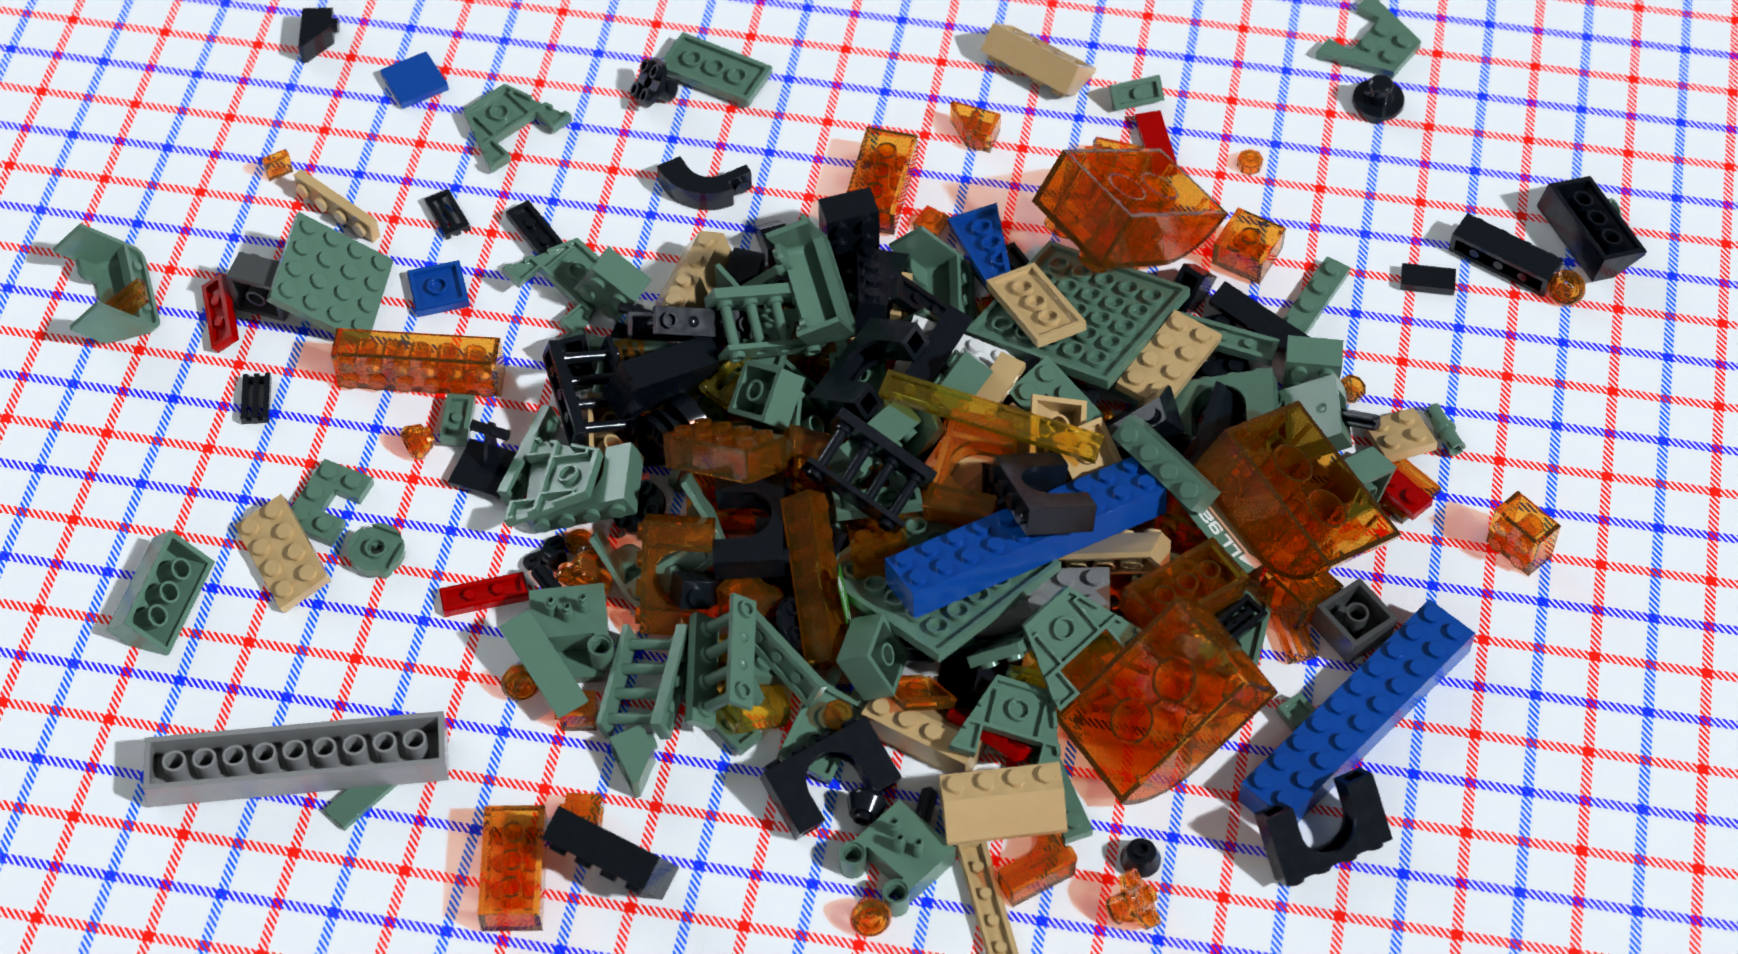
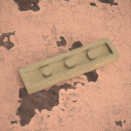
M300 169L294 174L295 189L300 197L315 203L322 212L327 211L340 224H346L352 228L359 237H365L372 243L380 237L378 223L375 218L304 170Z

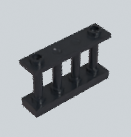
M655 305L653 306V313L628 312V340L680 343L696 337H712L717 345H728L721 312L717 311V309ZM732 310L738 338L753 340L746 311Z
M611 335L605 337L600 350L566 353L565 350H562L559 340H548L542 358L569 446L572 443L582 445L589 433L624 430L628 443H634L638 432L641 431L640 416L633 419L628 417L622 420L587 422L583 419L581 410L610 408L604 397L580 399L579 396H576L574 387L608 384L620 364L619 349L617 346H614ZM602 361L606 373L573 376L572 373H569L567 364Z
M842 407L829 423L836 432L819 458L815 460L810 456L800 469L805 472L808 479L815 483L823 484L875 520L879 528L896 534L906 524L898 516L916 487L926 488L934 480L938 472ZM850 438L858 444L859 449L840 477L828 469L827 465L844 439ZM873 454L882 460L883 465L864 494L850 483L868 455ZM892 471H898L906 477L907 481L889 510H887L874 500Z

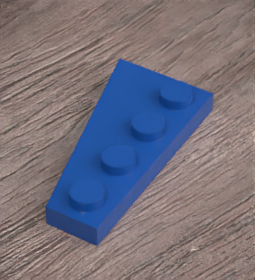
M997 202L948 218L950 230L986 289V280L1011 271Z

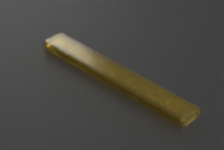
M890 369L887 370L878 393L880 398L1093 464L1096 463L1104 441V435Z

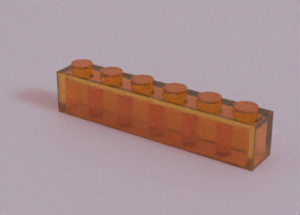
M806 489L782 498L780 501L787 547L789 548L790 567L804 660L813 669L826 670L832 666H838L836 660L847 633L846 618L838 588L837 559L834 553L833 532L830 527L826 495L822 492Z

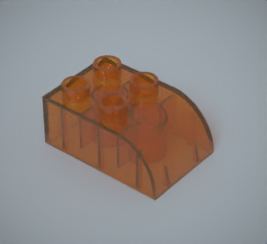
M1161 148L1063 149L1032 200L1047 216L1044 220L1045 227L1058 237L1070 239L1080 249L1078 253L1079 261L1088 269L1098 273H1104L1110 268L1131 267L1138 270L1139 267L1163 266L1176 262L1204 243L1228 215Z
M1299 400L1225 429L1194 464V467L1221 491L1214 502L1255 557L1269 570L1282 577L1295 580L1316 577L1389 544L1401 535Z
M1178 595L1079 691L1080 694L1061 711L1057 712V722L1122 805H1134L1149 801L1166 793L1191 776L1276 696L1278 691L1208 607Z

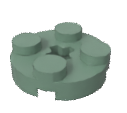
M384 523L372 524L373 527L365 530L363 527L351 536L348 542L351 566L366 576H378L382 579L390 577L393 571L402 564L406 554L404 540L400 532L395 527ZM378 546H382V552L372 554L371 548L377 549Z

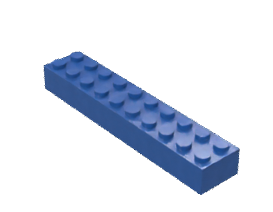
M1131 456L1046 492H1088L1097 505L1093 532L1026 536L1021 526L1016 523L1011 511L1005 508L884 558L886 584L915 619L1165 514L1167 510V488Z
M1429 599L1241 782L1238 801L1253 813L1282 802L1294 809L1297 822L1299 823L1335 787L1333 778L1351 771L1471 651L1475 632Z

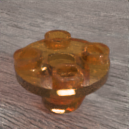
M593 546L579 547L573 561L560 564L556 572V580L567 586L604 583L606 595L610 594L614 581L612 575L601 568L602 560Z
M1135 868L1122 873L1119 879L1120 893L1107 898L1105 902L1109 918L1117 925L1125 922H1136L1144 930L1160 925L1161 919L1154 904L1158 897L1151 884L1145 885Z

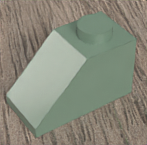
M642 724L609 737L611 752L635 799L640 797L656 762L654 750L658 748L652 732L646 733Z

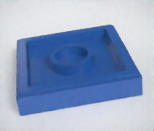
M427 51L380 70L381 77L402 109L449 90L448 83Z
M460 260L407 270L417 317L470 307Z

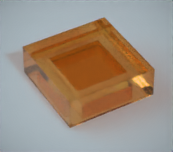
M286 149L262 158L265 174L269 181L293 172L290 155Z

